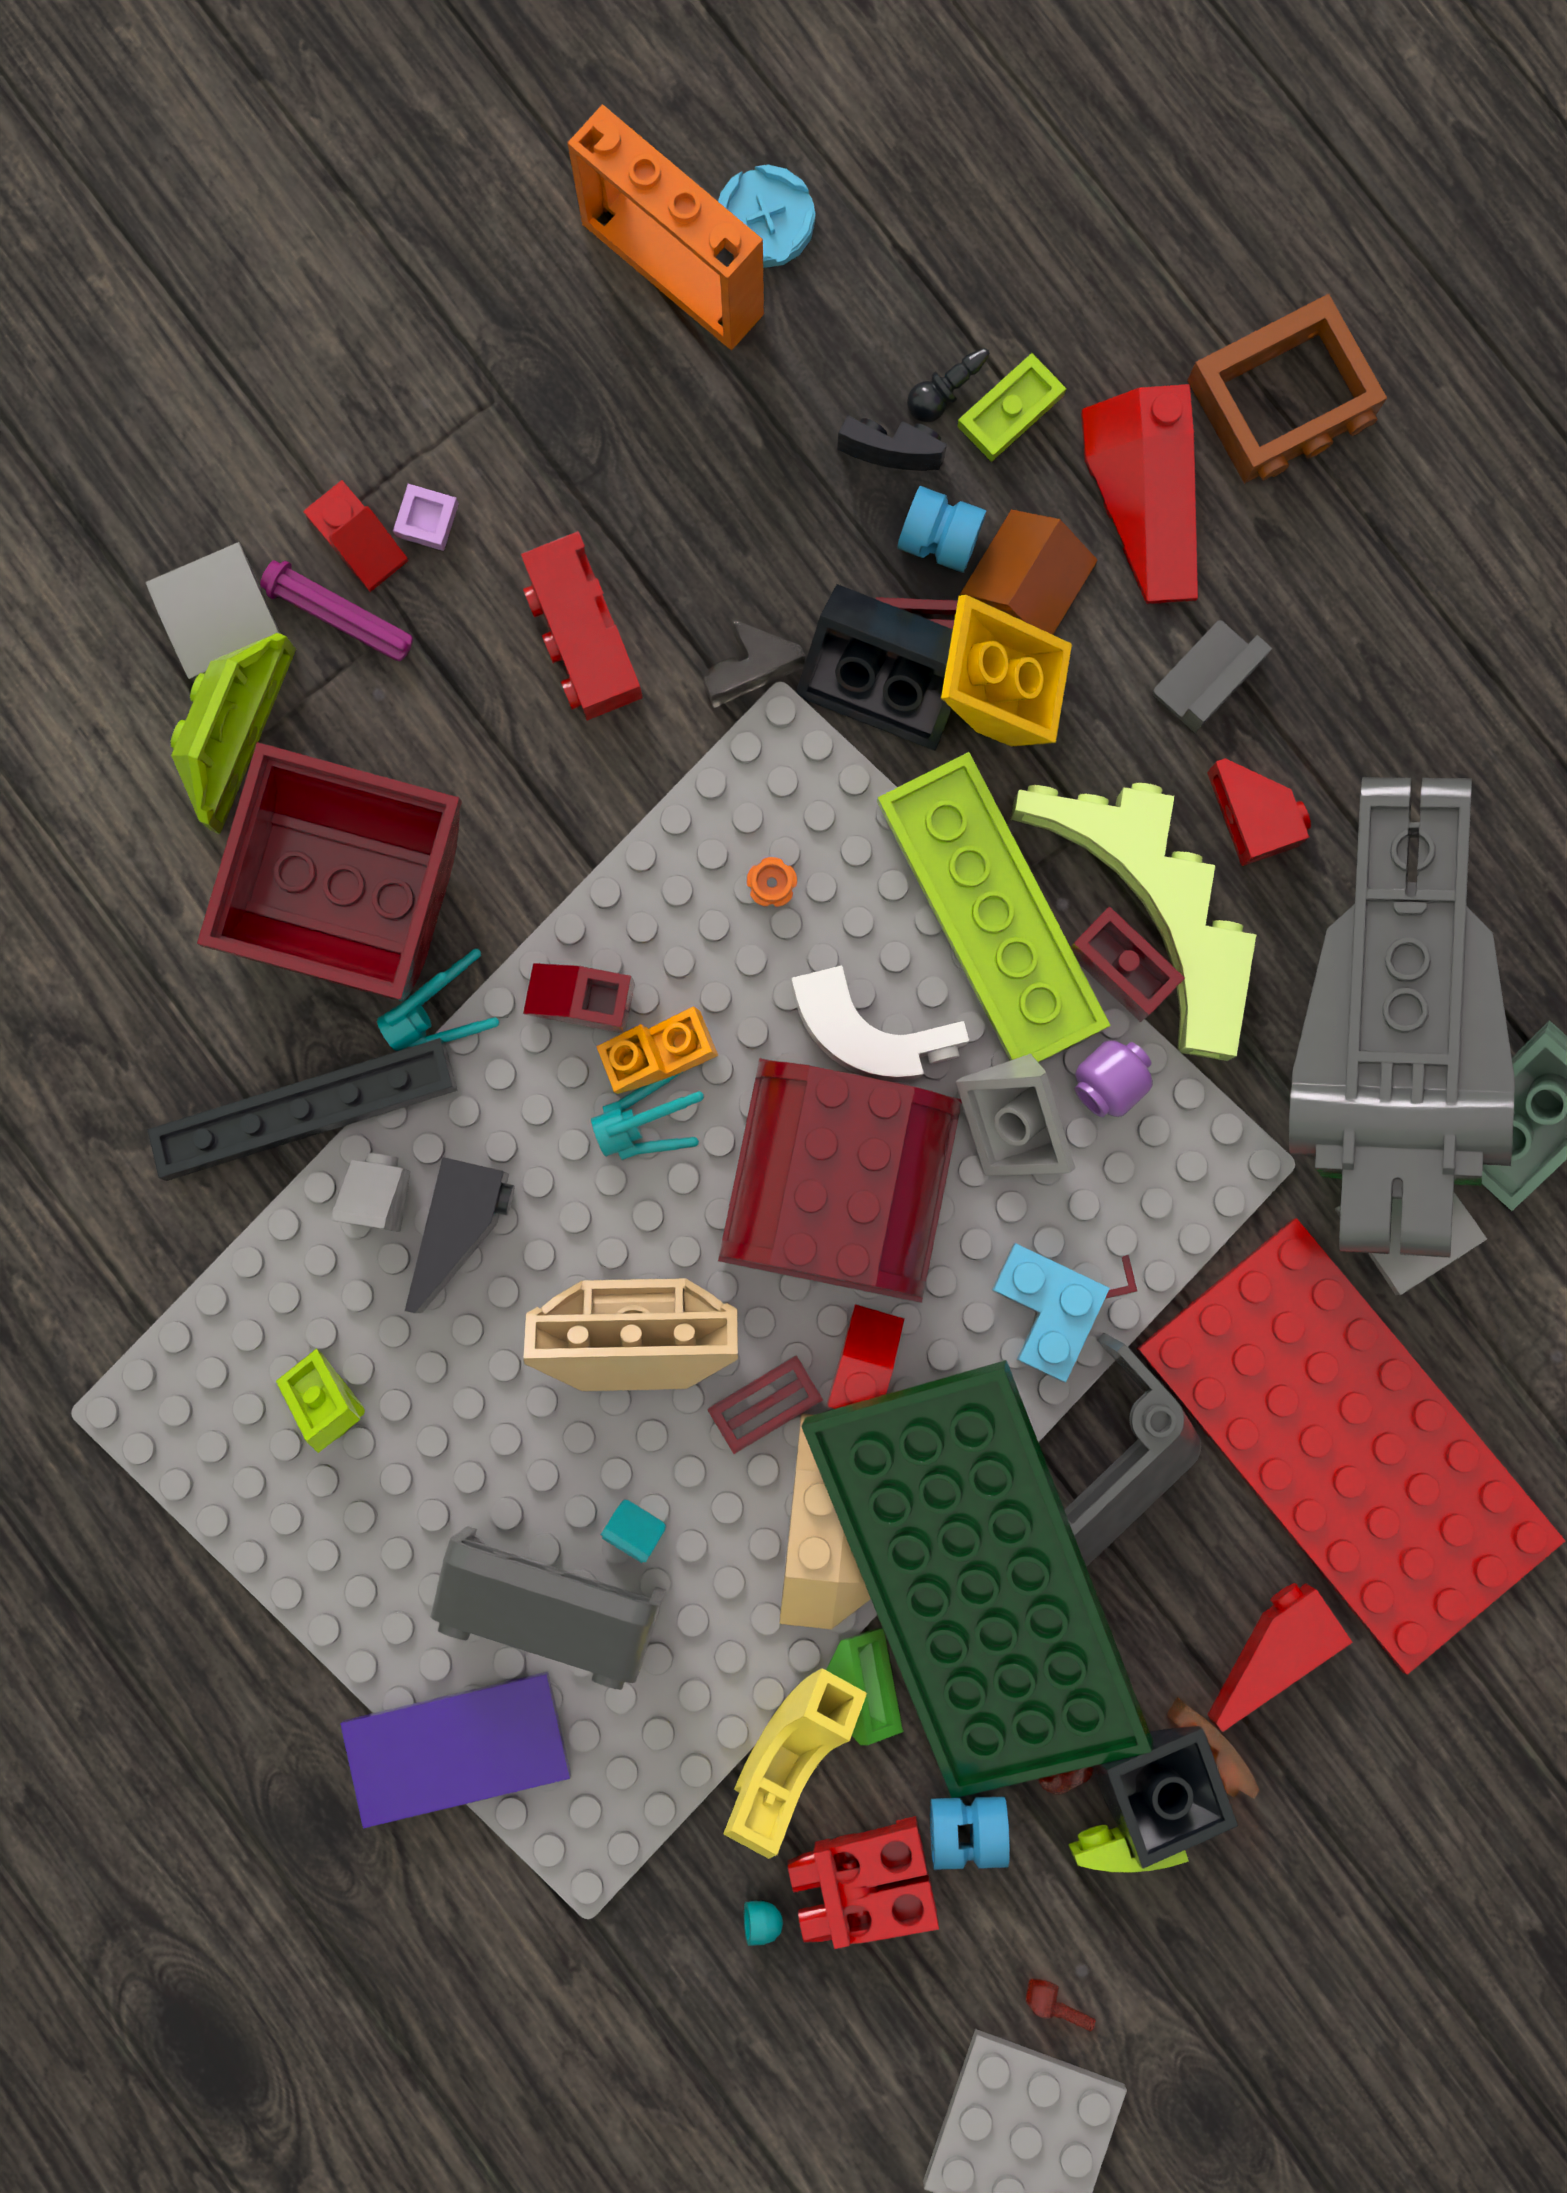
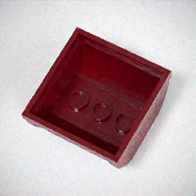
M257 742L197 944L219 952L404 1002L414 988L425 964L453 868L459 833L461 799L456 796Z
M759 1058L718 1262L922 1303L962 1104L961 1099L914 1086L810 1065Z

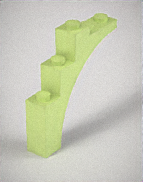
M1134 783L1131 788L1124 787L1117 797L1116 806L1108 805L1109 800L1102 796L1080 794L1078 795V800L1058 796V790L1047 786L1031 785L1028 786V791L1018 790L1014 799L1011 820L1050 830L1084 847L1113 869L1144 904L1163 938L1171 965L1185 977L1176 987L1180 1010L1178 1050L1184 1054L1229 1061L1236 1057L1256 934L1243 932L1242 924L1231 921L1215 920L1212 922V927L1205 926L1215 865L1202 863V856L1190 852L1178 851L1173 852L1172 857L1165 856L1174 796L1162 794V788L1156 785Z

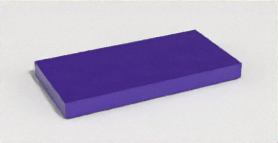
M548 1672L347 1719L340 1723L363 1828L571 1778Z

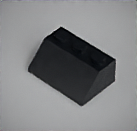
M836 584L820 615L796 693L804 700L936 751L952 708L941 699L953 629Z

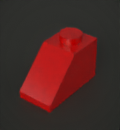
M1226 758L1216 761L1207 772L1242 866L1297 848L1309 838L1307 830L1311 829V821L1308 811L1301 800L1296 802L1292 789Z
M854 1305L826 1403L827 1407L836 1409L887 1393L905 1318Z

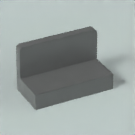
M1219 620L1160 681L1153 690V696L1196 733L1263 662L1272 648L1258 635L1248 644L1226 623Z

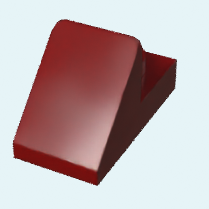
M343 480L303 511L307 519L369 592L373 591L409 561L373 511L360 502Z

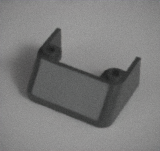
M1103 1333L1096 1340L1145 1393L1134 1403L1129 1417L1131 1429L1138 1440L1064 1509L1086 1567L1196 1463L1201 1452L1200 1437L1180 1404L1124 1343L1106 1333Z
M469 1526L450 1538L443 1559L430 1616L433 1620L439 1622L438 1632L461 1640H468L471 1633L592 1672L591 1680L605 1687L622 1690L624 1682H636L666 1589L655 1587L651 1598L557 1569L473 1542L477 1529Z

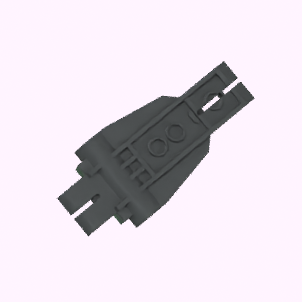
M1362 777L1355 904L1329 926L1326 931L1293 1067L1289 1113L1290 1155L1316 1157L1315 1169L1322 1178L1342 1179L1340 1251L1389 1254L1393 1199H1402L1400 1255L1450 1258L1454 1184L1481 1186L1483 1165L1511 1166L1515 1077L1493 932L1466 906L1472 778H1422L1420 822H1410L1412 778ZM1410 838H1419L1417 882H1408Z

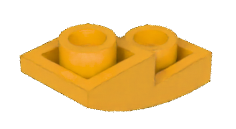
M694 1006L649 1029L640 1024L596 1046L613 1091L617 1094L661 1081L719 1056L701 1011Z

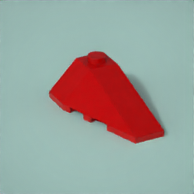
M1190 384L1140 387L1083 408L1081 420L1085 463L1091 476L1095 477L1104 498L1103 505L1109 518L1113 519L1124 545L1123 551L1146 604L1196 601L1198 599L1195 459Z

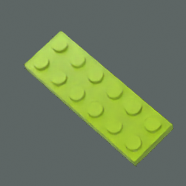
M970 752L877 797V803L1010 1061L1031 1054L1039 1063L1111 1026Z

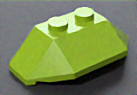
M279 633L272 634L210 661L205 674L200 673L193 683L190 693V700L193 704L186 721L180 720L173 731L171 738V748L174 749L171 754L199 821L215 833L220 834L253 756L256 743L260 739L295 654L296 648L285 635Z

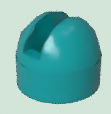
M765 1901L745 1902L744 1930L747 1945H765L775 1941L781 1934L783 1919L779 1910L773 1904Z

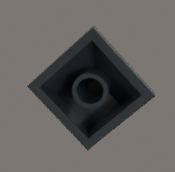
M1200 1725L1150 1731L1153 1739L1152 1752L1092 1766L1104 1801L1142 1869L1238 1827L1207 1737Z

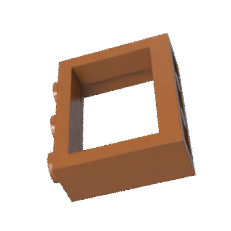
M1329 294L1196 361L1187 380L1244 484L1260 476L1262 481H1265L1272 476L1279 475L1289 467V460L1303 453L1307 459L1320 454L1334 443L1332 438L1347 430L1351 436L1359 434L1363 429L1377 422L1376 414L1387 399ZM1319 335L1354 399L1259 447L1225 383Z

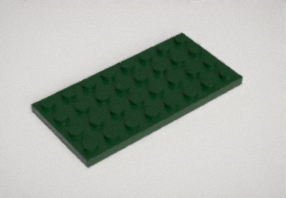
M1007 1360L805 1417L801 1425L951 1798L1152 1752V1736Z

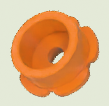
M764 858L761 860V863L752 866L747 874V886L751 887L752 890L750 896L757 904L764 907L770 904H774L776 907L787 904L793 897V888L797 886V875L791 866L785 865L780 858ZM774 878L777 881V885L769 887L767 885L768 879Z

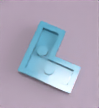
M1014 1243L992 1291L1038 1312L1017 1360L1066 1382L1110 1288Z

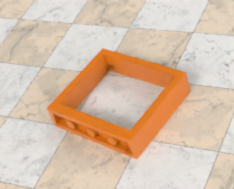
M602 104L567 143L582 225L732 351L764 315L763 239ZM609 211L613 217L603 226L597 219L603 212ZM723 248H726L734 255V260L728 267L715 258Z

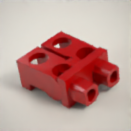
M916 1816L897 1820L896 1824L866 1832L847 1834L832 1840L829 1838L815 1841L814 1851L788 1860L787 1866L793 1892L821 1887L824 1904L798 1910L804 1942L832 1940L834 1949L850 1946V1944L939 1930L937 1909Z

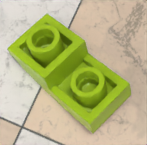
M1107 1825L1086 1829L1078 1834L1079 1841L1068 1844L1077 1865L1093 1870L1142 1872L1189 1862L1184 1850L1142 1869L1131 1849L1127 1846L1126 1840L1119 1828L1116 1827L1109 1830Z

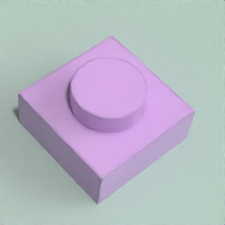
M408 484L393 529L395 536L444 551L459 505L457 498Z

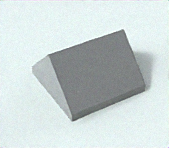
M1031 1054L961 1077L956 1081L985 1176L1071 1173L1075 1169L1047 1073Z

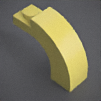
M823 1668L806 1677L795 1687L768 1722L744 1765L734 1790L739 1792V1795L723 1834L768 1859L776 1856L804 1786L817 1765L831 1750L850 1741L867 1693Z

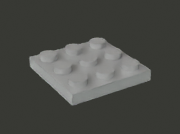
M975 2029L923 2179L924 2189L933 2193H1092L1127 2092L1125 2084Z

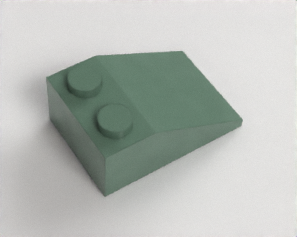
M1550 1020L1512 1057L1515 1090L1511 1166L1483 1165L1482 1184L1511 1211L1567 1160V1036Z

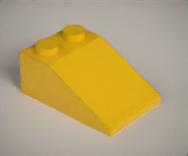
M961 595L958 597L941 699L977 733L1011 747L1056 743L1072 644L975 598Z

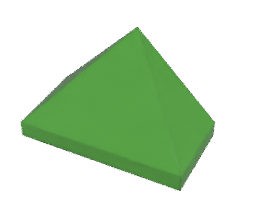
M876 1628L841 1640L826 1670L867 1693L852 1737L860 1745H870L902 1733L903 1729L883 1628Z

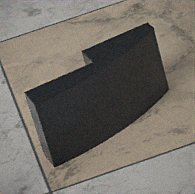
M848 415L838 432L837 450L868 463L888 468L915 471L939 470L944 462L947 444L941 441V437L937 432L922 424H915L913 427L902 421L894 437L891 438L887 436V431L878 423L867 418H862L858 421Z

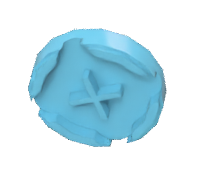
M772 165L755 166V170L747 171L744 174L742 171L733 176L721 191L718 202L763 239V268L786 264L799 256L810 242L815 225L814 203L803 180L789 170Z

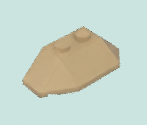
M686 1278L583 1280L556 1295L541 1308L536 1307L526 1313L524 1364L580 1391L688 1389L738 1360L737 1309L728 1303L723 1304L714 1295Z
M801 1413L779 1624L833 1629L871 1598L801 1427L805 1417L812 1416V1414Z

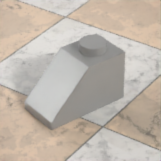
M367 1153L366 1162L351 1160L333 1208L331 1220L400 1232L411 1171L397 1167L399 1158L388 1155Z

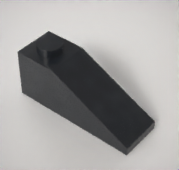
M442 1157L405 1311L423 1313L498 1223L499 1215H508L515 1189L514 1185L507 1184L508 1173Z

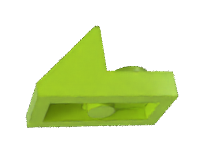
M317 1348L276 1380L305 1441L318 1453L334 1440L343 1436L365 1413L361 1402Z

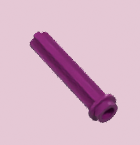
M273 560L265 569L260 581V587L266 590L267 597L271 599L280 597L395 661H402L408 655L413 643V637L407 632L293 571L292 564L286 560L281 563Z

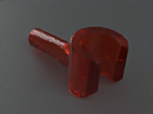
M1030 1979L1026 2003L1037 2016L1041 2018H1053L1055 2016L1059 2019L1063 2018L1090 2032L1093 2030L1096 2023L1094 2018L1064 2003L1056 2002L1059 1991L1058 1985L1042 1979Z

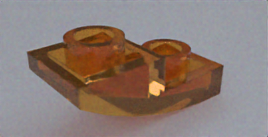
M1177 1697L1167 1715L1178 1725L1177 1728L1200 1725L1204 1729L1226 1793L1235 1798L1239 1790L1254 1799L1259 1792V1788L1242 1757L1205 1717Z

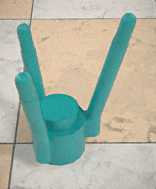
M473 949L445 972H439L430 981L426 982L407 1000L377 1018V1024L383 1037L396 1052L441 1038L445 1043L499 1026V1019L493 1017L426 1036V1030L431 1028L432 1024L421 1005L481 956L479 949Z
M681 1072L661 1081L640 1087L621 1100L603 1106L604 1114L591 1118L592 1127L603 1155L607 1157L618 1152L621 1160L638 1154L696 1147L699 1144V1140L696 1137L635 1143L634 1141L643 1138L641 1125L701 1102L704 1099V1094L698 1091L635 1115L633 1109L625 1111L683 1073Z

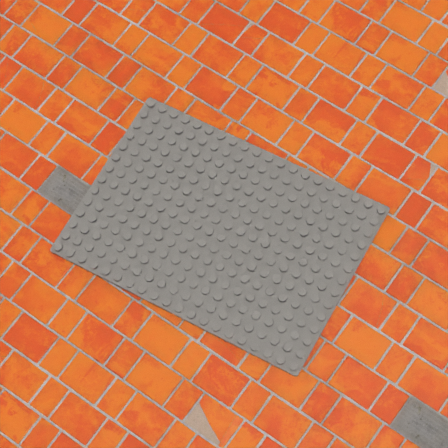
M776 682L436 1032H443L493 1017L499 1019L498 1027L445 1043L458 1091L346 1125L74 1405L71 1412L72 1418L373 1713L548 1672L571 1778L467 1803L466 1805L584 1919H591L600 1912L757 1743L779 1706L794 1688L812 1673L821 1668L826 1670L840 1641L860 1634L877 1616V1612L870 1599L833 1629L779 1624L801 1414L736 1454H733L707 1409L797 1355L823 1398V1401L806 1410L803 1414L815 1415L833 1410L834 1408L827 1407L826 1403L853 1308L856 1304L905 1318L886 1394L1007 1360L1039 1442L1115 1361L1096 1339L1103 1333H1106L1128 1347L1295 1168V1161L1288 1152L1147 1020L1144 1019L1140 1022L1080 965L1111 1026L1039 1062L1047 1073L1075 1169L1071 1173L985 1176L963 1104H961L922 1303L718 1262L759 1058L810 1065L859 1075L832 1060L814 1042L800 1017L791 985V978L842 965L850 998L858 1014L872 1027L889 1034L907 1035L964 1021L969 1042L965 1047L958 1048L959 1057L934 1064L929 1063L928 1056L920 1057L924 1073L921 1079L889 1082L914 1086L961 1099L956 1085L958 1079L1010 1061L877 803V797L897 788V786L785 682ZM776 857L782 859L784 864L791 866L797 875V886L792 890L793 897L787 904L781 907H776L774 904H770L767 907L761 906L750 896L752 890L751 887L747 886V874L752 866L758 865L764 858ZM770 878L767 881V885L775 887L777 881L774 878ZM533 963L583 966L632 976L635 986L626 1031L640 1024L649 1029L692 1006L701 1011L719 1056L684 1071L669 1083L625 1110L633 1109L635 1115L680 1097H685L698 1091L702 1092L704 1099L701 1102L641 1125L643 1138L634 1141L635 1143L696 1137L699 1140V1144L696 1147L638 1154L621 1160L618 1152L607 1157L603 1155L592 1127L591 1118L604 1114L603 1106L621 1100L636 1089L619 1094L613 1091L596 1046L622 1033L524 1015L523 1011ZM1110 1040L1124 1045L1130 1042L1135 1043L1144 1050L1152 1062L1148 1070L1152 1077L1153 1086L1122 1117H1113L1108 1114L1104 1117L1097 1116L1082 1103L1074 1089L1078 1085L1075 1076L1078 1066L1103 1042ZM367 1153L388 1155L399 1158L397 1167L411 1171L400 1232L331 1220L333 1208L351 1160L366 1162ZM442 1157L508 1173L507 1184L515 1186L508 1215H499L498 1223L423 1313L405 1311ZM1014 1243L1109 1287V1290L1128 1286L1122 1257L1129 1255L1137 1292L1104 1300L1066 1382L1017 1360L1038 1312L992 1291ZM686 1278L714 1295L723 1304L728 1303L737 1309L738 1360L688 1389L580 1391L524 1364L526 1313L536 1307L541 1308L553 1297L583 1280ZM316 1348L325 1356L365 1409L364 1415L360 1417L356 1424L319 1453L305 1441L276 1383L277 1379ZM793 1370L722 1412L726 1421L732 1419L793 1382L798 1377ZM803 1387L732 1430L734 1435L739 1439L808 1397L807 1392ZM624 1499L631 1501L666 1524L664 1533L646 1563H640L603 1540L600 1535ZM469 1526L477 1529L473 1542L648 1598H651L655 1587L666 1589L636 1682H624L622 1690L605 1687L591 1680L592 1672L471 1633L468 1640H461L438 1632L439 1622L433 1620L430 1616L443 1559L450 1538Z

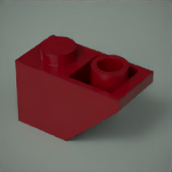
M533 963L523 1014L624 1033L626 1031L635 983L632 976L583 966Z

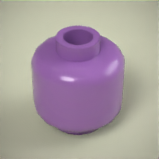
M1105 1041L1078 1066L1075 1074L1078 1085L1074 1088L1082 1103L1097 1116L1104 1117L1108 1114L1113 1117H1122L1153 1086L1152 1077L1148 1070L1152 1062L1144 1050L1133 1042L1124 1045L1117 1041Z

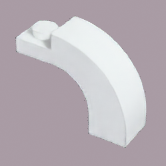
M842 965L791 978V985L800 1017L814 1042L832 1060L856 1074L884 1081L921 1079L924 1073L920 1057L928 1056L930 1064L959 1057L958 1048L965 1047L969 1042L964 1021L907 1035L889 1034L872 1027L858 1014L851 1001Z

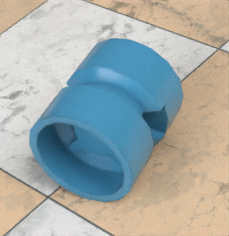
M919 486L906 517L897 549L924 558L929 553H933L936 556L937 564L964 573L987 510L963 501L951 506L948 504L947 495Z
M976 1797L971 1806H965L960 1798L930 1800L933 1870L963 1869L967 1861H974L978 1869L1009 1867V1824L1005 1797ZM970 1824L971 1842H958V1825Z

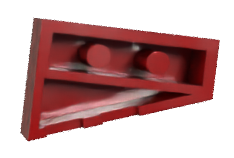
M579 531L521 554L531 586L524 588L523 591L534 618L543 614L550 632L543 634L542 638L552 663L554 664L562 660L569 678L560 682L571 709L573 710L581 706L586 720H590L640 700L643 696L617 626L614 624L602 595L604 593L598 578H595L586 556L585 545Z

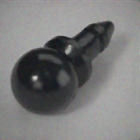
M982 348L966 355L962 362L954 365L945 373L944 377H941L935 371L932 374L931 381H923L916 384L909 392L907 399L911 415L921 422H933L939 419L946 410L947 402L954 403L957 400L953 390L959 389L970 379L971 375H975L980 371L989 357V350Z

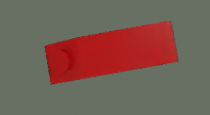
M1293 1583L1277 1592L1270 1599L1273 1606L1262 1613L1207 1714L1212 1723L1221 1732L1227 1730L1353 1643L1317 1589L1306 1583L1301 1587L1297 1583Z

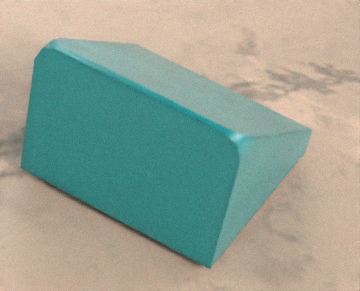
M624 1499L600 1535L603 1540L640 1563H646L664 1533L666 1524L631 1501Z

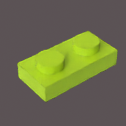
M1031 353L958 420L957 427L992 462L1065 395L1066 388Z

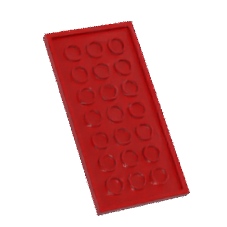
M1297 1218L1288 1222L1136 1348L1394 1663L1407 1675L1565 1542V1539Z

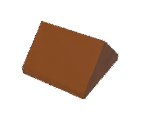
M1011 509L960 593V596L968 595L1053 635L1098 560L1061 519Z

